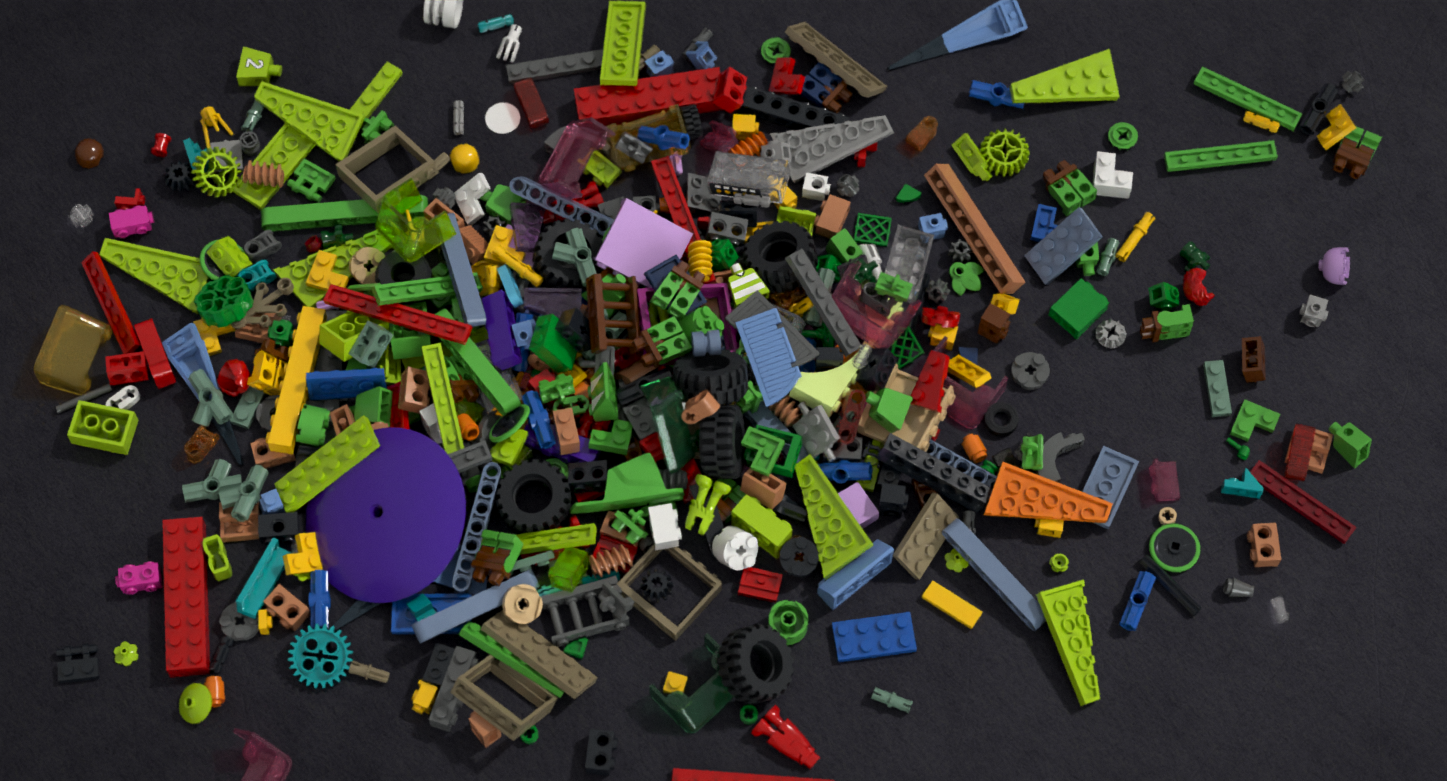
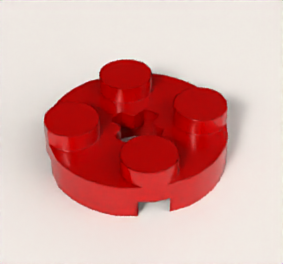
M938 306L937 309L923 308L922 322L931 326H936V323L942 324L944 328L957 327L959 324L960 313L950 312L947 307Z

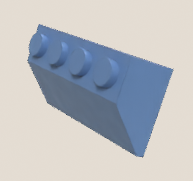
M877 539L873 542L874 545L829 579H823L818 584L817 594L832 610L836 609L892 563L894 549L891 546Z

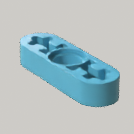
M506 264L498 267L499 276L514 308L524 304L510 268Z

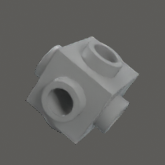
M773 140L768 141V145L761 146L763 164L770 165L771 168L782 167L783 163L792 162L789 143Z
M1309 295L1306 304L1303 303L1299 314L1302 315L1301 322L1310 327H1319L1321 322H1325L1329 311H1326L1328 300Z

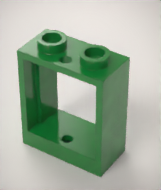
M756 425L755 429L783 439L786 444H790L784 466L775 464L771 473L792 478L803 444L802 436ZM749 448L745 450L744 459H746L747 467L751 468L757 452Z

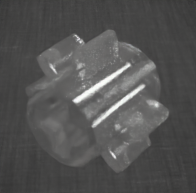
M78 204L71 209L70 213L72 215L69 218L75 227L78 225L86 227L92 222L93 218L91 216L94 214L88 205L83 207L82 204Z

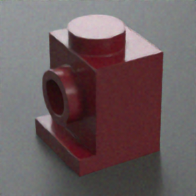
M629 347L616 349L614 370L616 372L638 361L640 359L639 353L629 355Z

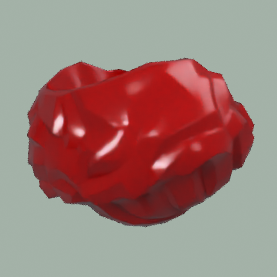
M1193 268L1184 275V294L1186 298L1198 306L1207 305L1215 295L1207 293V289L1202 284L1206 271L1200 268Z
M234 359L224 363L217 379L218 387L222 392L230 396H237L239 393H244L248 390L250 386L247 385V381L251 375L245 362Z

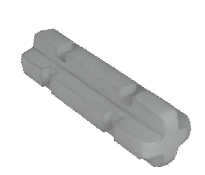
M461 100L454 101V135H463L464 104Z
M735 193L734 195L735 204L744 203V205L758 207L761 205V207L768 208L771 202L768 196H762V198L760 195L745 194L744 196L743 193Z

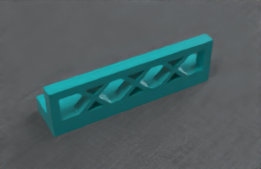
M272 538L236 600L237 612L256 619L258 616V610H261L264 605L263 601L271 593L285 569L283 556L291 554L290 551L279 547L278 539Z

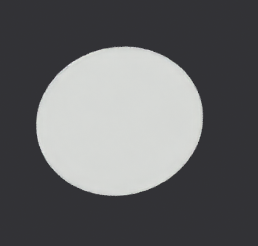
M498 103L488 109L485 121L488 128L493 132L505 134L513 131L518 126L520 114L513 105Z

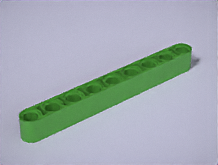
M424 195L404 196L380 213H377L364 200L267 207L261 210L262 229L264 231L269 229L272 231L332 227L337 224L344 226L406 221V210H409L412 220L425 219L423 210L428 206V198Z

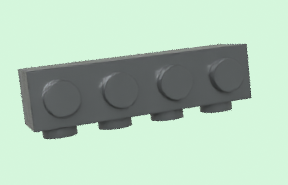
M456 646L429 717L432 727L450 732L451 727L455 726L458 718L457 711L459 707H462L463 702L450 692L457 678L478 664L474 651Z

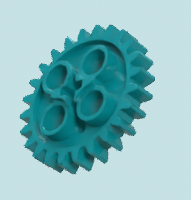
M317 623L313 630L309 625L307 633L301 629L302 636H294L297 643H290L294 647V650H288L289 653L293 654V657L289 658L288 661H294L290 669H297L294 676L301 675L300 682L307 679L306 686L314 682V688H317L319 683H321L323 688H326V682L330 686H334V679L341 682L339 676H347L344 669H349L350 666L347 665V662L353 661V659L348 658V655L352 654L353 651L347 650V648L352 644L344 642L348 638L347 636L340 637L342 630L334 632L335 626L327 630V624H324L323 628L320 629ZM310 639L317 641V648L314 650H310L307 647ZM330 642L337 644V650L334 653H330L327 650V645ZM320 650H323V654L338 656V660L322 658L321 662H319V658L304 656L303 652L320 653ZM307 659L314 661V667L311 670H307L304 667V662ZM328 661L334 664V670L331 673H327L324 670V665Z

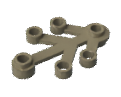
M289 278L280 279L277 283L278 289L264 299L263 295L268 293L269 288L264 282L257 284L252 308L247 311L244 318L231 323V326L235 329H241L247 324H260L261 327L267 328L272 323L268 315H262L261 317L252 316L256 313H276L278 317L286 315L287 309L284 304H269L283 294H291L294 289L292 281Z

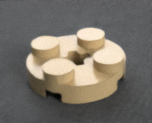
M373 247L359 249L352 255L349 261L351 275L361 284L376 283V268L385 255ZM368 261L373 264V268L370 271L364 268V264H367Z
M528 584L510 587L502 601L503 614L510 621L517 624H527L540 615L543 606L542 598L537 593V590ZM523 598L527 606L521 610L518 601H521Z

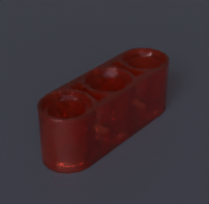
M529 77L513 83L531 129L549 123L548 115L532 78Z
M859 389L848 390L844 398L835 429L840 437L838 442L842 444H851L857 433L866 402L865 393ZM857 392L860 399L858 402L853 403L852 395ZM852 411L854 413V419L848 422L846 419V415L848 412ZM844 430L849 432V437L846 440L841 439V433Z
M1296 423L1285 478L1305 481L1316 431L1315 427Z

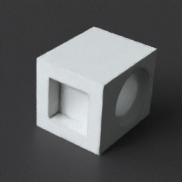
M806 172L802 197L824 201L825 195H829L831 184H828V177ZM813 186H820L821 188L815 189Z

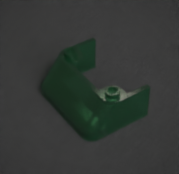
M669 376L642 385L640 388L651 408L664 456L662 461L669 474H673L695 457V452H698L695 441L691 440L687 423L681 417L684 410L682 406L684 401L683 393L681 390H677Z
M708 633L704 635V645L713 653L711 665L717 672L692 696L688 698L683 692L674 691L665 697L653 684L649 686L650 696L687 733H695L700 730L735 697V695L732 696L727 691V686L724 687L721 682L723 679L719 676L718 670L720 668L717 665V658L720 657L718 652L721 646Z

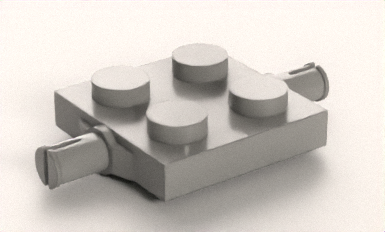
M805 401L799 403L798 407L803 416L792 426L797 435L802 436L803 446L808 455L811 454L813 458H816L819 454L824 453L828 462L834 461L836 457L831 448L840 437L823 406H816L813 410L809 411Z

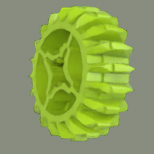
M1006 128L1003 132L997 129L996 134L991 131L989 136H986L984 142L981 143L980 152L986 159V163L989 164V171L992 172L994 170L996 176L999 173H1002L1003 177L1006 176V173L1010 176L1013 175V172L1018 174L1020 169H1024L1025 164L1028 163L1029 145L1025 143V138H1020V133L1015 135L1013 130L1009 133ZM1003 148H1005L1006 157H1004Z
M210 147L207 148L206 152L201 151V156L195 157L198 163H192V166L196 167V170L191 171L192 174H196V177H193L192 180H198L196 187L202 186L201 192L205 193L207 191L208 196H212L213 193L215 197H219L220 194L226 196L227 192L232 193V186H238L235 181L241 180L237 176V174L242 173L241 170H237V167H240L241 164H235L238 157L231 158L232 152L228 151L226 153V148L219 150V147H214L212 150ZM216 157L221 158L227 166H222L219 160H216ZM209 160V168L204 173L205 164ZM223 169V171H220L219 174L210 175V173H213L214 170ZM229 171L228 180H227V182L224 184V182H225V174ZM206 178L213 179L214 183H217L218 187L211 185L206 180Z

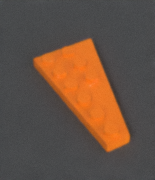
M1002 462L984 515L1106 523L1113 503Z

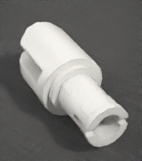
M516 24L511 25L508 36L502 39L496 56L500 59L503 48H506L503 60L507 61L511 50L513 53L510 63L514 62L520 46L518 38L522 28L518 25L515 31Z
M858 245L863 252L860 258H863L865 263L869 264L875 260L878 264V267L872 270L873 275L878 280L882 272L880 267L882 260L876 245Z

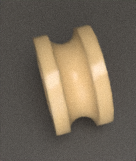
M1165 507L1161 509L1158 518L1162 525L1174 524L1177 514L1173 508ZM1165 513H1169V516L1173 518L1167 521L1166 517H1162V515L1165 516Z

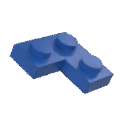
M1038 204L1031 240L1040 242L1058 226L1053 224L1057 208Z

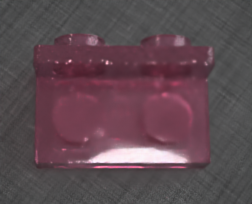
M714 120L709 122L713 131L706 134L705 138L700 141L703 148L720 155L725 154L738 143L736 132L731 126L728 127Z
M1154 459L1152 465H1149L1150 477H1153L1154 482L1151 484L1152 495H1155L1156 501L1179 500L1180 492L1176 461L1159 462L1158 459Z

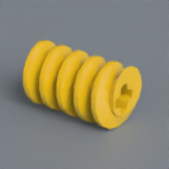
M706 240L691 242L688 246L689 274L693 277L696 271L701 272L705 275L704 283L710 280L709 276L713 274L711 269L712 250L710 249L712 243Z

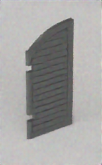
M756 290L728 314L725 319L734 329H737L735 322L775 307ZM778 311L782 323L777 324V328L784 327L796 362L791 363L792 368L806 364L819 356L820 353Z

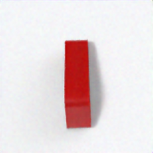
M153 319L135 324V330L157 388L161 389L177 383Z

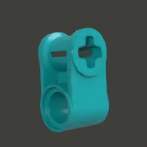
M265 259L258 261L238 274V277L244 280L251 279L250 282H246L250 292L256 289L257 284L261 282L269 284L276 278V274L270 270L269 263Z

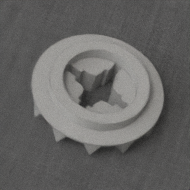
M1112 319L1103 320L1097 326L1096 338L1101 345L1107 348L1119 347L1126 338L1125 327L1119 321H1113ZM1114 328L1115 335H1111L1108 339V331Z

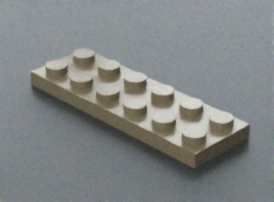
M806 22L787 27L785 33L789 35L793 42L799 43L804 51L813 54L818 62L827 65L832 73L841 76L844 82L856 88L860 95L868 98L883 93L887 88L884 83Z
M503 610L482 625L481 630L574 699L591 687L598 678L573 658L562 652L557 646L547 641L542 635L532 630L527 624H517L510 621L503 614Z

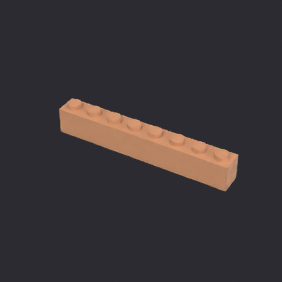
M935 164L924 175L1000 294H1013L1025 283V280L949 164Z

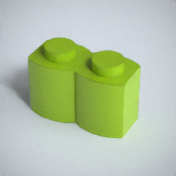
M217 534L204 538L203 548L208 557V564L214 578L217 581L232 577V568L221 538Z

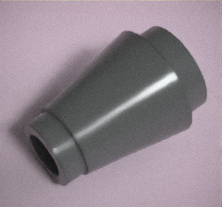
M1233 577L1231 579L1226 578L1223 593L1229 597H1252L1254 586Z

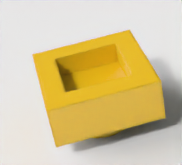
M266 609L258 610L259 631L261 635H269V628L273 627L272 616H269Z
M669 671L663 692L682 697L688 677Z

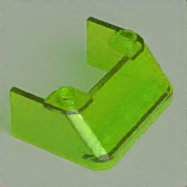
M412 178L385 194L375 224L377 232L407 262L418 260L456 235L446 211H443L431 220L425 217H415L410 222L402 215L406 210H410L423 201Z

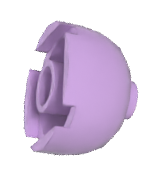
M1348 247L1332 248L1324 254L1323 260H1319V271L1323 272V276L1328 282L1337 285L1347 284L1344 278H1349L1350 257H1346V252H1349Z

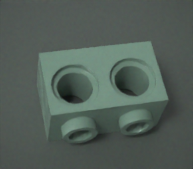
M367 321L348 354L360 363L375 368L394 335L384 327Z

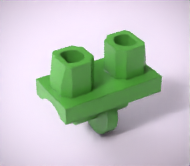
M381 111L376 118L372 116L370 120L368 118L364 119L362 123L364 127L361 129L363 132L361 135L365 139L364 143H369L380 136L383 130L386 132L394 126L393 122L388 119L386 112Z
M881 272L874 290L879 295L884 296L887 294L892 296L895 301L902 303L903 301L907 302L913 284L899 279L900 275L896 274V277Z
M563 373L557 375L554 381H539L540 399L543 404L556 399L562 403L565 401V396L575 393L573 377L571 375L566 376Z
M752 381L748 382V390L745 396L736 402L742 414L750 411L752 414L757 412L760 401H763L759 386H753Z
M1043 435L1023 437V443L1021 444V451H1023L1022 468L1024 470L1031 469L1032 471L1042 470Z
M631 509L628 514L632 518L618 510L614 514L616 519L611 526L620 533L628 526L631 530L625 538L629 542L635 544L641 538H646L649 535L637 524L640 523L644 526L646 523L642 518L644 516L642 510L635 512Z

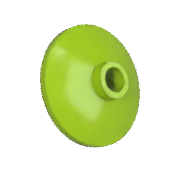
M200 683L187 686L179 700V710L182 718L193 724L202 722L208 716L212 706V697L209 689Z

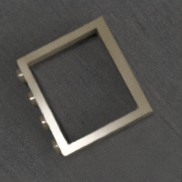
M393 126L336 164L339 177L377 213L388 208L438 174L435 161L396 126ZM398 144H401L422 165L375 195L354 173Z
M653 545L617 584L621 587V596L623 598L631 597L634 600L633 606L676 641L721 592L722 581L717 578V575H711L707 572V568L701 562H695L688 551L681 550L678 547L664 549L711 588V591L677 627L629 587L663 550H655V545Z
M489 655L458 677L450 692L513 741L549 714L558 699L550 691L498 659L495 660V657ZM491 671L537 706L538 709L521 720L473 683Z

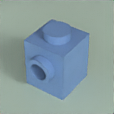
M663 50L644 61L645 71L650 77L673 73L674 61Z
M941 213L919 217L918 227L923 242L945 237L948 225L946 219L942 218Z
M534 319L512 325L517 347L524 346V349H529L536 326Z

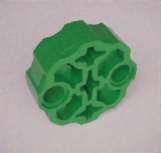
M226 275L206 283L199 294L195 296L194 303L203 322L207 326L213 325L219 328L226 327L244 318L247 311L252 308L254 300L243 278Z

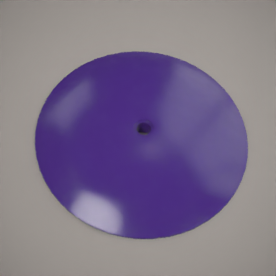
M393 427L375 429L374 433L380 447L309 500L306 510V533L315 532L322 568L324 571H328V582L347 596L370 603L399 601L420 592L430 585L445 570L453 558L465 525V491L462 479L453 460L439 444L429 437L413 430Z

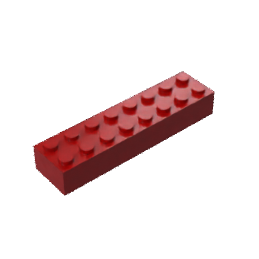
M715 67L638 79L637 86L596 85L574 89V97L579 124L600 129L681 116L680 107L694 104L698 109V114L724 110L713 103L720 69Z
M203 517L163 520L166 671L170 678L210 674L207 555L203 548V539L206 538V524Z

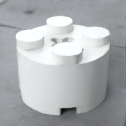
M736 526L723 528V531L716 535L713 540L712 552L720 563L734 570L752 567L755 564L758 553L757 538Z

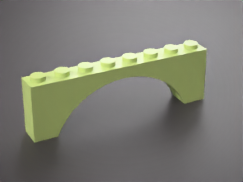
M867 280L857 288L853 298L862 317L865 329V340L862 347L849 361L839 367L816 373L801 372L802 377L799 378L789 394L790 397L799 402L805 401L806 405L812 409L822 405L829 418L833 412L839 410L842 398L846 399L849 395L850 386L857 383L855 379L869 349L876 348L878 344H883L886 338L885 333L887 330H892L895 318H900L904 311V308H902L903 302H898L891 308L889 316L883 317L861 304L860 295L864 285L869 283Z

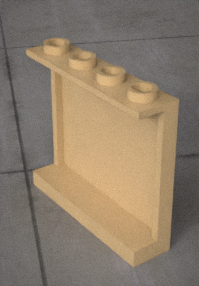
M895 364L885 388L911 396L918 377L899 370L898 364ZM950 385L948 389L943 388L945 391L944 397H941V413L910 404L901 430L892 434L927 452L931 437H935L938 431L939 422L945 419L948 406L952 405L955 400L953 386ZM867 403L856 423L857 431L882 443L890 432L868 415L871 404Z

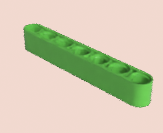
M445 308L435 313V315L455 320ZM470 337L466 345L440 338L501 415L505 416L521 406L518 396Z

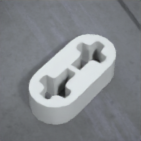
M126 386L109 398L106 406L112 407V404L115 403L120 409L128 410L140 400V393L135 386ZM131 392L132 394H134V397H128L127 394Z

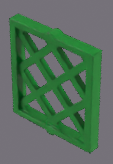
M858 213L854 241L887 247L892 218ZM862 218L865 223L860 226L859 219ZM875 220L878 225L873 228L869 223ZM888 222L889 226L886 230L882 225ZM867 225L871 230L865 233L862 228ZM880 227L884 232L878 235L875 230ZM858 230L863 233L860 237H857ZM871 232L876 235L873 239H870L868 236ZM884 234L887 235L886 241H883L881 238Z
M908 325L894 332L883 342L885 348L892 346L891 352L893 354L895 347L901 348L900 355L894 354L895 357H899L898 363L896 362L899 370L925 353ZM906 330L904 337L898 336L899 333ZM908 332L910 333V335L912 336V338H908V337H907V336H908ZM895 337L893 344L887 343L890 339ZM898 338L904 339L902 346L896 345ZM906 340L912 341L911 348L905 347ZM915 343H916V345L918 346L919 349H915V348H914V344H915ZM904 349L910 350L909 356H903ZM913 351L919 352L913 358L911 357ZM902 358L908 359L907 362L900 365Z

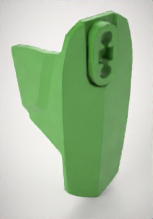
M646 453L608 470L603 500L575 503L571 506L569 512L570 514L590 513L647 504L655 505L675 502L684 499L683 488L666 489L652 455Z

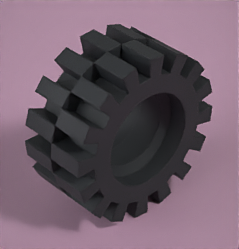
M696 105L680 107L684 133L688 134L690 139L702 137V126Z

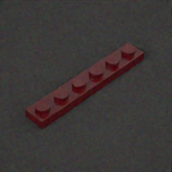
M1260 460L1250 471L1266 491L1343 544L1347 542L1357 528Z

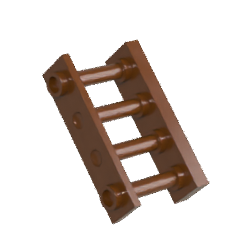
M593 274L586 278L591 354H599L607 350V346L629 347V355L640 352H636L632 346V341L640 336L636 276L627 278L625 283L603 282L601 274ZM603 290L624 291L625 302L604 301ZM604 309L626 310L627 321L606 320L604 318ZM605 328H627L628 339H607Z

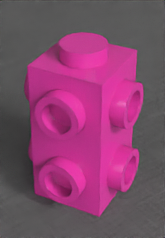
M135 206L127 210L119 209L109 213L111 230L115 238H125L128 235L144 234L147 231H152L151 223H154L152 212H148L146 206Z
M145 562L139 566L125 565L123 568H118V575L115 576L116 586L120 587L121 591L128 595L136 594L137 591L145 590L152 592L156 591L157 588H163L161 568L155 562Z

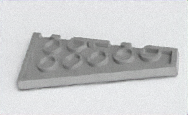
M883 115L859 121H846L840 124L833 123L796 131L771 133V137L773 140L789 143L792 162L784 164L793 182L796 183L805 178L806 172L814 174L892 135L894 132L887 117Z

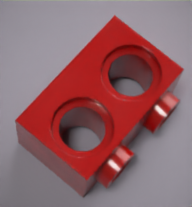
M728 67L719 74L713 103L729 113L739 109L744 101L743 95L747 88V77L732 67Z
M144 351L105 357L110 386L149 380Z

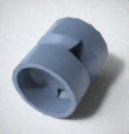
M719 329L708 330L706 334L702 331L691 332L694 357L705 356L706 353L710 355L721 354Z

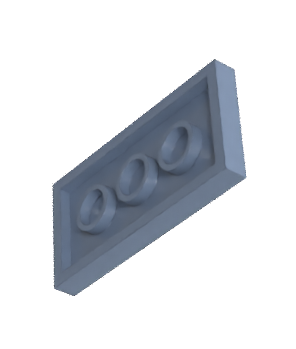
M1078 207L1024 256L1044 284L1049 285L1103 236L1084 210Z
M1103 446L1082 492L1113 503L1107 522L1095 523L1109 529L1139 461L1106 446Z

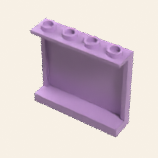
M623 198L620 204L621 208L596 257H593L592 260L596 261V266L604 270L606 268L613 270L612 274L615 276L617 274H621L626 278L636 276L638 287L641 285L645 288H652L644 276V272L676 254L681 259L693 233L639 204Z

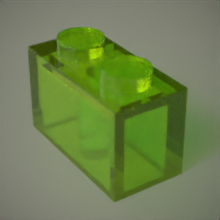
M573 547L565 548L559 554L554 566L549 569L548 577L550 578L551 587L573 592L590 566L588 552Z

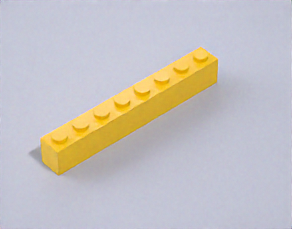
M303 306L301 313L299 312L297 315L298 327L293 331V346H290L288 350L289 362L285 363L284 366L285 377L280 382V397L276 398L275 415L271 416L270 421L272 426L271 432H268L266 436V443L269 445L270 451L287 454L294 453L296 434L299 433L298 423L302 408H304L308 397L306 373H312L315 370L321 346L319 344L320 325L327 322L325 309Z

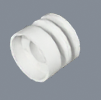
M425 0L424 22L430 24L433 20V24L438 25L442 18L444 27L456 29L462 13L463 0Z

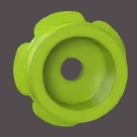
M1055 554L1051 557L1049 564L1052 566L1053 571L1064 572L1068 568L1069 560L1063 554Z

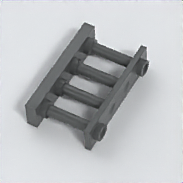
M485 440L448 454L458 469L463 486L466 485L465 482L468 479L482 474L484 466L492 460Z
M616 576L540 596L543 602L542 609L550 611L556 635L551 637L554 646H566L569 642L579 638L589 637L614 629L615 631H620L629 625L628 615L625 619L620 620L613 612V620L602 622L595 599L601 593L603 583L608 582L611 586L618 583ZM578 600H588L595 625L583 628L576 604ZM563 604L569 605L576 629L566 633L563 631L557 610Z

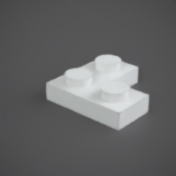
M478 173L454 192V198L468 225H473L485 215L478 199L491 188L482 173Z

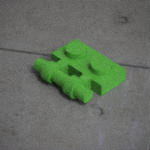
M303 159L294 171V176L298 179L296 182L289 179L287 186L291 187L292 191L296 193H302L308 200H314L319 203L322 196L317 194V192L321 190L326 193L336 178L335 175ZM306 182L312 185V187L308 189L303 184Z

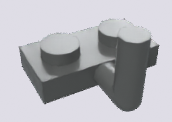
M607 346V350L594 354V360H585L582 356L577 358L581 368H594V374L602 363L607 362L614 377L615 347Z

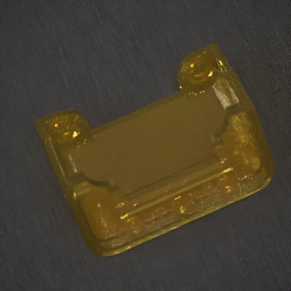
M678 104L670 106L667 113L665 110H662L661 113L629 123L623 122V126L616 125V123L607 126L620 170L630 172L635 170L636 166L642 165V163L615 148V144L624 131L637 138L638 129L641 126L656 128L666 125L669 131L688 134ZM690 141L686 149L671 147L667 150H660L657 144L646 143L653 150L647 155L643 164L666 156L688 154V150L691 149Z
M60 305L35 362L34 373L40 384L80 396L85 394L91 386L88 371L100 342L105 343L106 340L111 338L112 329L110 325L71 307Z

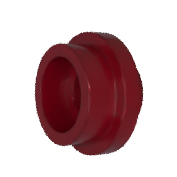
M316 235L310 237L305 242L306 250L308 252L320 250L322 239Z

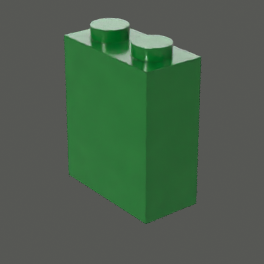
M1081 278L1050 308L1049 316L1077 340L1107 311L1109 302L1103 294H1099L1089 282H1085Z
M554 314L539 316L529 350L556 373L571 371L577 351L555 329L559 319Z

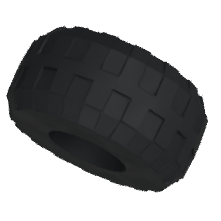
M396 250L387 254L379 262L375 272V282L380 284L396 283L394 279L402 273L414 275L412 280L433 278L427 260L421 254L412 250ZM423 300L402 302L397 304L409 305L413 303H419Z

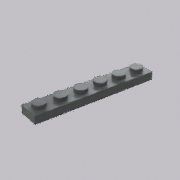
M604 49L506 65L509 84L600 70Z
M800 249L786 257V261L844 356L846 357L862 347L804 250Z

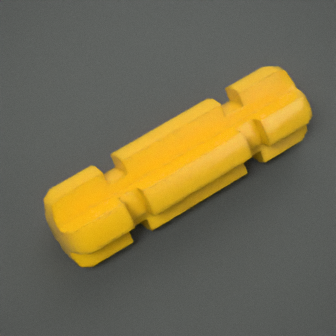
M1249 111L1245 113L1243 121L1247 123L1253 122V125L1263 129L1269 128V131L1274 133L1278 131L1279 122L1274 120L1271 122L1270 119L1257 114L1255 116L1253 115L1254 113Z

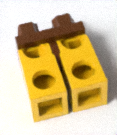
M266 339L263 340L261 348L255 350L254 368L252 376L248 377L247 385L260 391L263 390L264 393L270 396L280 395V382L285 377L284 366L285 363L289 362L290 358L288 357L289 348L279 346L275 350V341Z

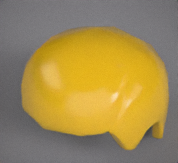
M460 144L451 151L450 160L457 172L469 173L477 168L479 156L473 146Z

